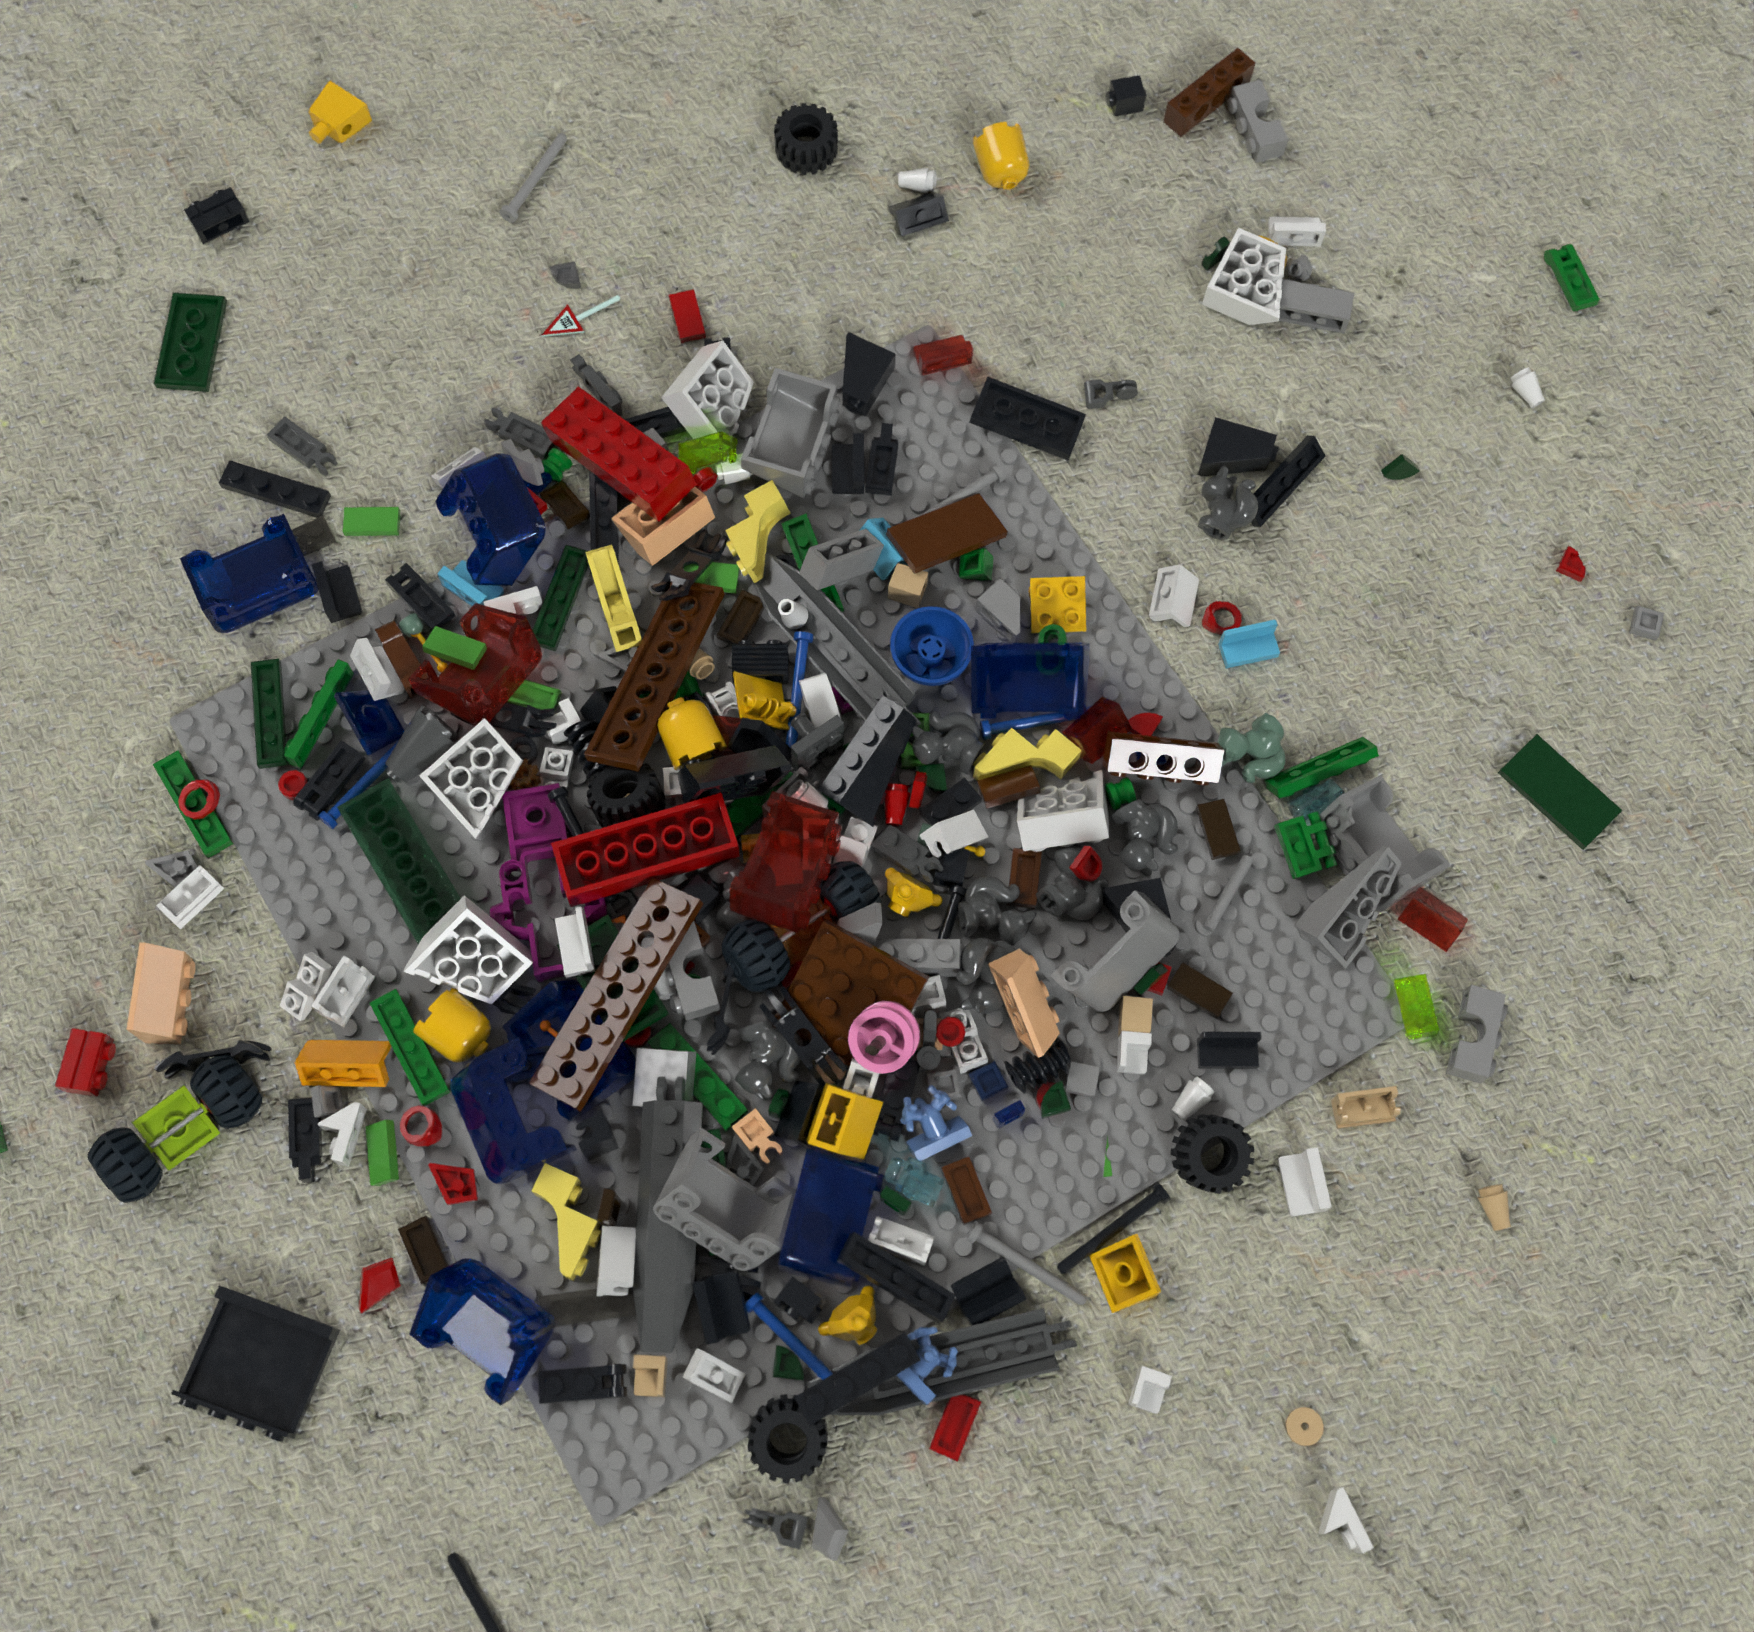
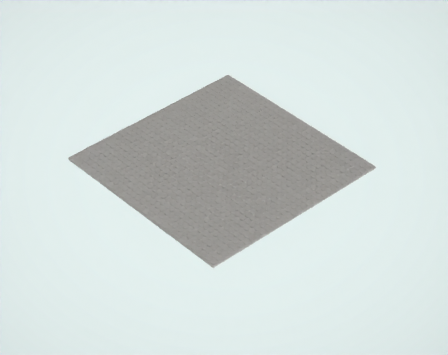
M926 325L883 347L896 353L895 369L866 417L859 413H851L842 406L844 368L820 380L837 386V397L840 398L837 410L839 411L838 421L835 427H830L831 440L828 449H823L820 456H823V462L820 471H815L813 477L815 485L812 494H806V497L803 499L776 486L791 514L781 519L771 529L768 535L766 553L768 552L773 556L785 554L795 560L781 523L806 513L818 544L859 531L868 519L884 518L893 527L916 518L990 472L989 467L995 463L1002 468L1006 477L1002 482L994 481L975 493H979L1008 531L1006 538L981 547L993 555L992 580L959 578L960 556L923 570L928 572V584L919 608L935 606L956 613L966 622L973 636L974 650L971 661L965 671L955 680L940 686H924L909 680L895 665L890 648L894 627L903 616L918 608L888 599V585L893 573L887 580H881L873 570L834 584L845 611L842 613L916 693L908 707L912 713H929V719L935 711L939 712L941 717L952 712L968 714L977 722L979 727V742L984 744L980 754L983 752L987 754L993 748L992 743L999 734L991 735L989 740H983L980 731V721L988 720L989 724L1094 705L1101 706L1103 713L1100 716L1016 730V732L1036 747L1038 741L1045 734L1050 736L1056 729L1082 750L1078 762L1062 779H1059L1056 775L1045 769L1032 767L1040 789L1050 785L1058 789L1068 784L1070 779L1077 777L1080 778V781L1094 778L1093 772L1103 770L1105 784L1120 782L1121 778L1124 777L1110 775L1102 764L1107 731L1133 734L1126 730L1124 725L1131 717L1140 713H1155L1163 717L1152 736L1217 743L1219 735L1013 441L1008 437L969 423L980 394L932 326ZM764 410L738 423L737 433L732 435L730 445H732L730 454L725 455L700 442L675 456L689 466L693 476L706 467H711L716 473L715 464L720 463L719 458L744 453L749 437H755ZM882 423L893 424L892 439H898L892 496L865 493L871 442L874 437L881 436ZM853 433H864V494H833L832 444H853ZM755 475L750 476L749 480L724 484V481L718 480L717 477L715 484L703 492L708 498L715 518L653 566L636 553L619 530V568L637 621L641 639L662 601L659 600V597L666 593L655 592L651 589V586L660 583L666 572L670 573L690 551V546L698 541L703 529L708 530L704 549L710 544L717 533L721 534V538L723 536L728 537L725 530L749 517L745 510V507L749 506L744 495L768 481ZM618 492L619 513L632 502ZM589 500V501H587V502H585V503H583V504H584V506L589 510V513H590V500ZM556 517L468 564L504 589L502 596L537 586L543 602L565 544L591 551L590 517L569 530ZM726 544L719 561L714 560L713 562L737 564L736 562L740 560V557L738 555L733 557ZM589 566L556 651L529 644L528 640L541 608L531 614L518 615L523 631L521 634L490 619L488 613L483 615L442 586L439 578L429 583L428 585L455 614V617L441 628L486 643L487 650L474 670L440 658L442 662L448 664L447 672L441 673L438 671L437 664L430 654L423 652V645L418 638L407 637L401 631L434 687L412 699L404 690L403 694L374 701L350 657L356 640L367 637L372 648L377 646L383 647L375 629L393 620L398 626L405 617L414 613L401 598L280 660L286 743L291 738H294L297 733L299 721L311 708L314 694L321 690L324 685L328 669L332 666L334 667L339 659L347 662L354 673L301 770L291 766L289 762L285 766L258 768L251 676L171 717L170 724L199 779H207L217 785L220 799L215 809L299 967L304 954L313 952L333 966L332 974L344 955L359 967H365L375 976V979L345 1027L327 1019L338 1040L389 1041L369 1003L394 989L398 990L415 1024L419 1020L425 1023L432 1014L427 1010L430 1005L446 990H451L452 987L444 984H435L423 976L408 974L404 972V968L423 936L464 895L488 915L490 907L503 901L499 869L503 863L511 860L503 797L476 840L419 775L408 782H404L402 779L396 782L385 770L336 820L338 825L332 830L321 820L316 821L310 817L309 812L305 809L300 810L293 805L294 800H289L283 796L278 787L280 777L287 771L297 770L302 772L309 781L341 740L363 754L366 760L327 807V813L401 738L422 704L429 708L426 713L429 711L432 715L437 714L458 734L455 739L457 741L477 725H470L451 715L452 709H455L451 706L452 701L475 706L460 696V690L464 689L474 695L488 696L491 700L499 701L498 698L508 674L561 690L562 694L559 702L569 698L581 722L586 721L580 709L594 691L599 688L612 686L618 688L625 674L622 670L599 658V653L615 647ZM741 571L739 572L737 593L724 592L725 595L699 646L700 649L713 658L715 665L714 671L708 677L701 680L696 678L702 697L703 693L708 691L712 693L725 687L729 681L733 684L732 645L718 639L717 633L742 589L760 597L750 575L743 576ZM1085 576L1086 631L1065 632L1067 636L1065 671L1057 679H1045L1039 674L1036 666L1039 633H1031V604L1028 592L1030 578ZM1000 578L1006 584H1012L1020 596L1019 642L1015 647L975 611L977 599ZM691 604L688 607L683 608L682 610H690L694 607V605ZM764 609L747 640H752L755 644H766L769 640H780L783 644H788L789 682L788 684L782 683L784 701L791 702L797 646ZM422 621L423 630L421 634L427 640L432 631ZM679 626L678 628L673 629L672 632H678L682 630L684 626ZM1052 639L1049 643L1056 644L1058 639ZM669 647L668 649L661 651V653H669L672 651L673 648ZM807 658L804 679L822 674ZM1050 664L1047 669L1053 670L1056 665ZM662 669L651 672L650 675H658L662 672ZM802 696L800 714L805 713L806 717L811 722L809 711L805 707ZM559 702L554 712V715L561 712ZM501 710L496 715V719L501 722L508 721L512 717V713L508 710ZM839 710L841 720L844 722L843 746L852 741L865 722L855 710L841 715ZM714 715L715 723L727 748L722 752L718 748L710 752L712 755L710 759L735 754L728 748V743L732 737L725 733L718 718ZM733 718L729 723L737 724L741 719ZM929 722L930 732L936 733L941 738L947 735L933 729ZM768 726L786 743L787 730ZM494 727L508 744L517 737L525 736L522 733ZM547 733L540 737H529L537 746V759L528 766L519 767L505 792L539 786L541 778L539 771L545 747L573 751V746H570L567 740L554 746ZM657 733L643 764L647 763L654 770L664 792L663 768L673 767L665 745ZM798 734V740H797V741H799L800 739H802L799 734ZM529 745L518 746L516 753L520 757H528L532 749ZM843 747L835 755H827L822 758L819 765L808 772V777L812 782L818 781L821 786L843 754ZM1141 752L1132 753L1128 761H1137L1141 756ZM900 754L895 765L897 767L896 773L893 778H890L888 784L907 785L908 792L912 793L916 770L901 769ZM574 755L568 788L569 794L566 799L584 831L585 823L599 825L587 798L590 782H588L587 774L582 770L583 765L579 764L577 760L578 756ZM940 755L933 763H930V765L944 763L947 790L965 777L982 798L978 782L973 777L975 766L967 775L961 772L959 760L951 759L947 762ZM1161 755L1157 759L1156 764H1165L1169 756ZM790 758L789 763L791 764L792 768L791 772L794 774L796 771L792 767V758ZM1196 758L1187 759L1184 767H1192L1196 762ZM1237 761L1227 762L1221 767L1219 783L1209 782L1207 786L1194 784L1192 780L1182 779V782L1174 783L1166 781L1165 777L1154 776L1153 780L1138 778L1136 774H1126L1134 788L1136 800L1142 799L1145 805L1160 804L1168 807L1175 815L1178 824L1177 833L1172 840V843L1178 845V850L1174 854L1167 855L1159 850L1156 843V835L1148 841L1154 851V860L1159 866L1157 871H1152L1151 876H1145L1140 870H1131L1120 861L1119 855L1130 841L1125 839V834L1128 832L1126 825L1114 822L1111 815L1117 810L1114 811L1108 798L1109 838L1097 843L1087 841L1070 846L1081 850L1084 846L1095 848L1102 861L1100 876L1108 880L1109 887L1161 878L1171 920L1179 929L1180 935L1176 947L1169 956L1163 957L1159 961L1172 967L1162 996L1149 991L1140 995L1134 987L1125 995L1153 999L1150 1032L1152 1033L1151 1046L1148 1049L1146 1074L1117 1072L1120 1001L1108 1011H1096L1061 987L1051 977L1063 963L1068 961L1079 962L1086 969L1090 966L1094 967L1126 934L1107 907L1103 904L1101 910L1093 918L1078 920L1066 913L1061 916H1054L1047 912L1038 903V900L1035 909L1008 906L1007 903L997 902L1002 912L1018 910L1021 912L1034 911L1036 913V917L1028 927L1025 937L1014 946H1011L1016 950L1021 949L1028 956L1032 955L1039 968V971L1036 972L1038 980L1043 981L1049 993V997L1046 998L1048 1005L1055 1009L1059 1017V1022L1056 1023L1060 1032L1058 1037L1064 1042L1071 1061L1100 1067L1094 1098L1066 1092L1071 1106V1111L1042 1119L1040 1109L1036 1103L1038 1089L1044 1084L1040 1078L1036 1079V1089L1027 1083L1026 1093L1023 1094L1010 1079L1004 1061H1008L1012 1065V1058L1014 1056H1018L1023 1060V1053L1025 1051H1029L1032 1055L1033 1053L1019 1041L1005 1005L989 1014L977 1013L972 1008L969 1010L988 1058V1064L996 1062L1008 1085V1090L981 1102L968 1077L969 1073L977 1069L960 1074L951 1048L943 1045L942 1050H938L941 1060L936 1068L926 1070L920 1067L911 1097V1104H914L916 1098H922L927 1104H930L932 1099L930 1091L927 1090L929 1086L927 1073L957 1068L962 1099L952 1101L957 1105L955 1111L945 1104L940 1113L944 1122L960 1116L968 1125L972 1134L971 1137L920 1162L911 1154L906 1141L924 1133L919 1121H913V1132L907 1131L906 1124L903 1125L899 1142L890 1140V1136L880 1133L878 1136L872 1135L864 1160L838 1154L820 1147L817 1151L809 1150L792 1140L781 1139L774 1135L780 1118L776 1119L769 1116L768 1108L778 1088L790 1091V1094L795 1083L787 1082L781 1076L779 1071L780 1060L773 1062L769 1066L773 1076L771 1085L773 1095L767 1101L760 1099L757 1094L745 1091L735 1081V1075L739 1070L752 1062L749 1060L751 1043L742 1040L739 1031L749 1025L769 1020L759 1007L762 1004L763 992L749 991L736 978L732 980L724 1017V1023L730 1028V1034L725 1044L715 1055H711L712 1051H707V1042L715 1033L714 1016H719L720 1011L686 1021L684 1012L678 1014L673 997L677 996L678 993L670 995L668 1000H661L669 1014L650 1025V1039L671 1023L748 1109V1112L742 1118L756 1108L774 1131V1134L768 1139L777 1142L782 1148V1155H779L775 1149H769L766 1152V1156L770 1160L769 1165L762 1162L758 1147L751 1152L764 1168L762 1175L754 1185L755 1188H759L775 1176L798 1191L782 1249L757 1266L759 1268L758 1274L740 1270L736 1271H738L739 1275L762 1282L761 1288L741 1285L742 1291L752 1295L759 1292L764 1297L762 1303L829 1370L864 1352L875 1350L904 1332L908 1336V1334L918 1328L925 1327L933 1322L927 1316L837 1261L850 1233L856 1232L868 1240L877 1216L935 1237L925 1267L897 1256L894 1257L953 1293L951 1289L952 1283L1002 1257L976 1240L974 1243L966 1240L970 1228L976 1221L983 1224V1231L1032 1260L1176 1171L1177 1169L1172 1164L1176 1157L1171 1155V1148L1175 1149L1176 1143L1172 1142L1174 1136H1180L1181 1133L1178 1131V1128L1181 1125L1187 1127L1188 1124L1180 1119L1171 1109L1175 1106L1189 1080L1193 1081L1197 1076L1215 1092L1210 1097L1212 1100L1191 1116L1192 1118L1198 1119L1197 1115L1212 1114L1231 1119L1234 1123L1240 1124L1245 1128L1411 1025L1416 1020L1414 1012L1366 944H1364L1345 969L1308 942L1294 927L1309 906L1328 890L1316 873L1296 879L1292 878L1274 825L1280 822L1253 783H1247L1243 779V769ZM925 786L921 807L919 809L909 807V798L902 826L893 827L917 842L922 823H927L920 815V809L942 793L934 792ZM314 793L311 800L316 802L320 796ZM666 798L665 809L673 807L672 798ZM982 799V802L972 810L977 814L988 838L970 846H983L986 852L982 857H977L974 852H969L962 887L967 889L975 879L983 876H992L1001 880L1009 888L1013 848L1023 849L1017 824L1018 800L986 809ZM1225 799L1241 852L1237 855L1211 860L1196 806L1202 803ZM884 802L882 805H879L875 814L877 819L874 825L878 826V831L874 841L888 827V825H885ZM846 809L834 825L831 864H833L840 837L844 836L850 818L853 817L861 820ZM539 810L531 811L527 820L532 823L539 822L543 817V813ZM803 815L789 829L798 830L801 863L803 859L804 838ZM762 816L743 835L778 832L779 830ZM567 831L568 838L573 837L571 832ZM740 837L737 840L740 857L736 858H738L741 863H744L742 843ZM937 842V847L941 854L945 855L946 852L943 850L941 843ZM871 846L863 868L876 884L882 900V926L877 939H937L951 895L948 894L949 888L933 885L936 868L929 871L933 878L932 882L925 881L920 871L914 878L926 884L933 894L940 895L943 900L942 904L939 907H926L919 912L911 911L908 917L902 916L888 907L891 899L887 895L885 871L892 867L899 872L910 874L875 852ZM1055 846L1042 850L1038 892L1046 884L1055 885L1054 880L1061 873L1055 864L1054 854L1056 850L1069 847ZM1243 855L1250 856L1254 861L1213 932L1206 930L1203 925ZM555 857L531 861L528 863V872L533 904L526 905L524 900H516L514 902L515 926L528 928L527 924L533 923L537 930L542 967L563 964L561 952L557 947L559 940L555 918L576 914L575 908L582 907L585 913V903L570 907L568 899L563 898ZM729 860L710 865L701 873H694L688 878L689 882L680 890L683 891L697 875L703 880L709 878L713 881L709 872ZM802 871L804 885L776 887L770 899L777 901V906L771 912L760 910L754 901V894H751L745 901L751 911V920L764 921L780 937L821 911L822 909L814 892L815 882L821 872ZM512 872L508 876V880H518L521 872ZM1079 879L1080 883L1085 888V885L1088 881H1083ZM714 882L720 889L718 893L721 902L698 925L711 937L709 942L702 947L704 956L691 960L695 964V968L689 974H696L701 978L711 976L721 1010L726 982L722 981L724 978L723 971L728 966L724 959L721 945L728 930L716 924L715 917L722 906L727 903V900L723 897V884ZM618 895L612 906L616 911L627 904L629 900L625 895ZM958 914L950 939H960L964 948L976 938H988L995 943L997 941H1004L997 928L993 931H986L985 927L978 926V929L972 936L963 937L959 926ZM826 915L782 942L789 956V970L795 963L804 960L822 922L828 919ZM648 935L645 938L654 937V935ZM519 940L530 949V941ZM1182 962L1233 992L1217 1019L1167 989ZM532 963L515 981L521 986L536 989L533 996L515 995L524 1001L534 1004L532 1010L522 1009L520 1015L503 1013L492 1004L462 994L490 1021V1035L486 1040L489 1047L480 1057L552 1045L555 1037L548 1031H542L539 1025L541 1021L548 1020L551 1023V1027L558 1033L560 1032L584 992L575 976L560 977L538 983L534 976ZM980 975L975 982L969 985L959 983L957 977H941L946 998V1012L961 1007V1003L970 996L973 987L981 981ZM599 1015L595 1020L596 1025L603 1024ZM1202 1032H1261L1262 1039L1258 1042L1259 1067L1257 1069H1198L1197 1039ZM592 1038L582 1041L580 1051H586L591 1047ZM802 1039L804 1046L809 1044L808 1042ZM625 1042L621 1043L580 1112L534 1088L529 1084L530 1081L478 1088L477 1082L489 1080L488 1075L477 1076L476 1070L488 1068L487 1064L476 1065L475 1056L461 1063L452 1062L426 1043L451 1092L425 1106L434 1110L442 1123L441 1140L431 1146H415L408 1143L400 1132V1121L403 1114L411 1107L423 1105L391 1046L384 1060L390 1079L386 1087H364L381 1121L385 1119L394 1120L396 1149L596 1525H606L748 1436L752 1420L762 1405L766 1406L768 1400L772 1398L775 1400L780 1399V1395L787 1394V1398H793L794 1395L807 1390V1383L818 1377L797 1356L803 1368L804 1381L773 1378L776 1345L786 1347L790 1351L792 1350L753 1311L748 1313L751 1331L745 1334L729 1336L718 1343L706 1345L694 1292L673 1353L641 1352L633 1287H627L628 1295L596 1296L600 1240L595 1248L590 1247L585 1257L589 1261L581 1277L577 1275L573 1282L560 1272L556 1212L550 1203L535 1196L531 1191L545 1163L578 1177L581 1181L580 1187L583 1188L581 1196L575 1205H570V1209L597 1220L603 1189L615 1190L622 1201L616 1226L636 1228L643 1110L642 1106H633L637 1048L630 1047ZM647 1042L644 1046L639 1047V1048H651V1047L648 1045V1042ZM916 1050L910 1059L917 1061V1052L919 1050ZM801 1061L795 1068L797 1072L801 1073V1077L797 1081L818 1084L803 1061ZM576 1064L569 1065L565 1069V1078L575 1074ZM846 1065L848 1069L846 1070L844 1077L840 1080L841 1082L837 1085L835 1083H832V1085L841 1088L844 1087L850 1066ZM1059 1068L1058 1079H1055L1050 1073L1047 1074L1048 1083L1062 1081L1065 1088L1068 1074ZM879 1073L872 1098L880 1099L887 1073ZM693 1095V1102H699ZM703 1107L702 1128L706 1131L720 1128L721 1139L725 1143L723 1151L725 1163H727L733 1136L737 1134L733 1131L732 1127L725 1131ZM602 1109L609 1121L619 1149L588 1161L581 1152L578 1142L583 1140V1135L592 1130V1128L585 1127L583 1130L577 1131L576 1126L579 1122L597 1115L596 1111ZM423 1113L412 1115L407 1123L408 1132L412 1135H422L429 1125L426 1116ZM884 1115L883 1122L894 1125L896 1118ZM1107 1135H1108L1109 1147H1108L1107 1150H1106ZM1218 1136L1210 1138L1204 1144L1201 1154L1221 1143ZM1105 1155L1111 1162L1112 1176L1103 1177ZM969 1156L992 1214L963 1226L942 1174L941 1167ZM435 1163L474 1169L478 1200L447 1205L428 1164ZM886 1185L912 1202L905 1216L900 1215L880 1201V1194ZM778 1189L769 1190L772 1194L776 1196L785 1195L782 1191ZM813 1212H822L832 1221V1234L826 1242L821 1244L811 1243L803 1235V1221L807 1215ZM696 1242V1255L724 1260L717 1255L708 1256L707 1248ZM1006 1259L1011 1272L1019 1268ZM701 1263L695 1267V1278L697 1280L712 1274L711 1267L708 1264ZM792 1276L822 1299L819 1307L823 1311L813 1324L806 1322L802 1318L799 1322L795 1321L784 1312V1309L787 1307L784 1304L780 1308L774 1305L773 1301ZM866 1285L874 1288L876 1311L874 1325L877 1327V1332L869 1341L858 1345L855 1340L845 1341L831 1335L822 1336L819 1334L818 1326L822 1322L829 1321L832 1311L849 1296L859 1295L862 1288ZM955 1297L949 1311L958 1306ZM696 1348L707 1352L746 1374L732 1403L683 1378ZM634 1355L666 1356L668 1358L665 1397L634 1395ZM626 1364L627 1374L624 1375V1386L627 1387V1397L539 1404L538 1371ZM603 1376V1388H611V1376Z

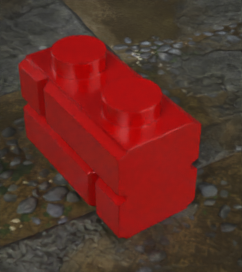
M72 1028L55 1087L68 1093L98 1097L99 1091L103 1090L107 1083L108 1076L105 1072L107 1063L115 1055L116 1045L113 1043L114 1039L104 1033Z

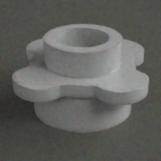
M1301 255L1297 259L1289 258L1287 260L1288 279L1295 282L1298 280L1307 281L1312 272V265L1308 257Z

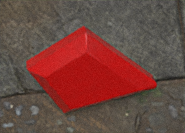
M435 1163L428 1164L447 1205L478 1200L474 1169Z
M392 1257L362 1268L359 1297L360 1313H364L401 1286Z

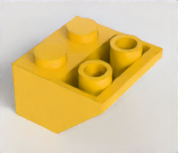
M826 1083L807 1137L808 1144L864 1160L883 1101Z

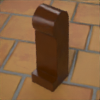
M390 621L376 628L375 631L383 644V648L410 699L434 688L395 621Z

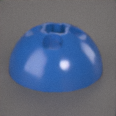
M928 606L915 609L898 621L891 635L890 648L895 665L905 677L920 685L940 686L955 680L965 671L973 655L974 641L970 628L959 615L942 607Z

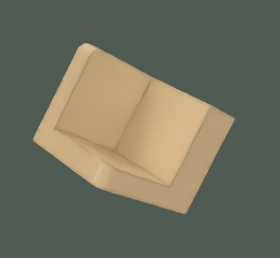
M898 563L888 585V599L919 608L927 588L928 572L920 571L914 574L909 566Z
M1123 996L1119 1007L1118 1037L1122 1031L1151 1032L1153 999Z
M634 1355V1395L665 1397L668 1358L666 1356Z

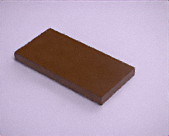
M978 493L887 528L886 535L915 574L1006 538L1008 531Z

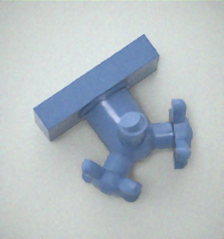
M933 1085L927 1088L934 1097L930 1104H927L922 1098H916L914 1104H911L910 1097H905L903 1100L905 1107L902 1110L901 1123L906 1124L907 1131L913 1132V1121H919L924 1132L906 1141L909 1151L918 1162L972 1136L968 1125L960 1116L944 1122L940 1113L943 1106L946 1104L955 1111L957 1105L951 1101L946 1092L937 1090Z
M920 1327L908 1334L909 1340H918L919 1349L916 1352L921 1360L896 1375L924 1405H928L936 1396L924 1384L923 1380L937 1365L945 1367L943 1377H950L957 1364V1348L950 1347L949 1353L946 1355L939 1353L938 1349L931 1344L929 1335L938 1332L936 1327Z

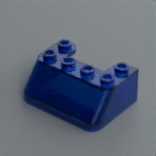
M496 453L455 470L435 501L437 508L443 516L451 517L459 509L477 545L466 563L467 571L475 585L512 586L545 537L546 527L544 520L509 454Z
M520 1037L474 1058L453 1076L450 1083L452 1095L486 1176L496 1184L509 1183L544 1166L545 1163L549 1164L577 1150L574 1144H565L562 1134L554 1127L544 1126L527 1133L504 1079L519 1072L526 1065L527 1053L525 1049L531 1047L532 1044L530 1040Z

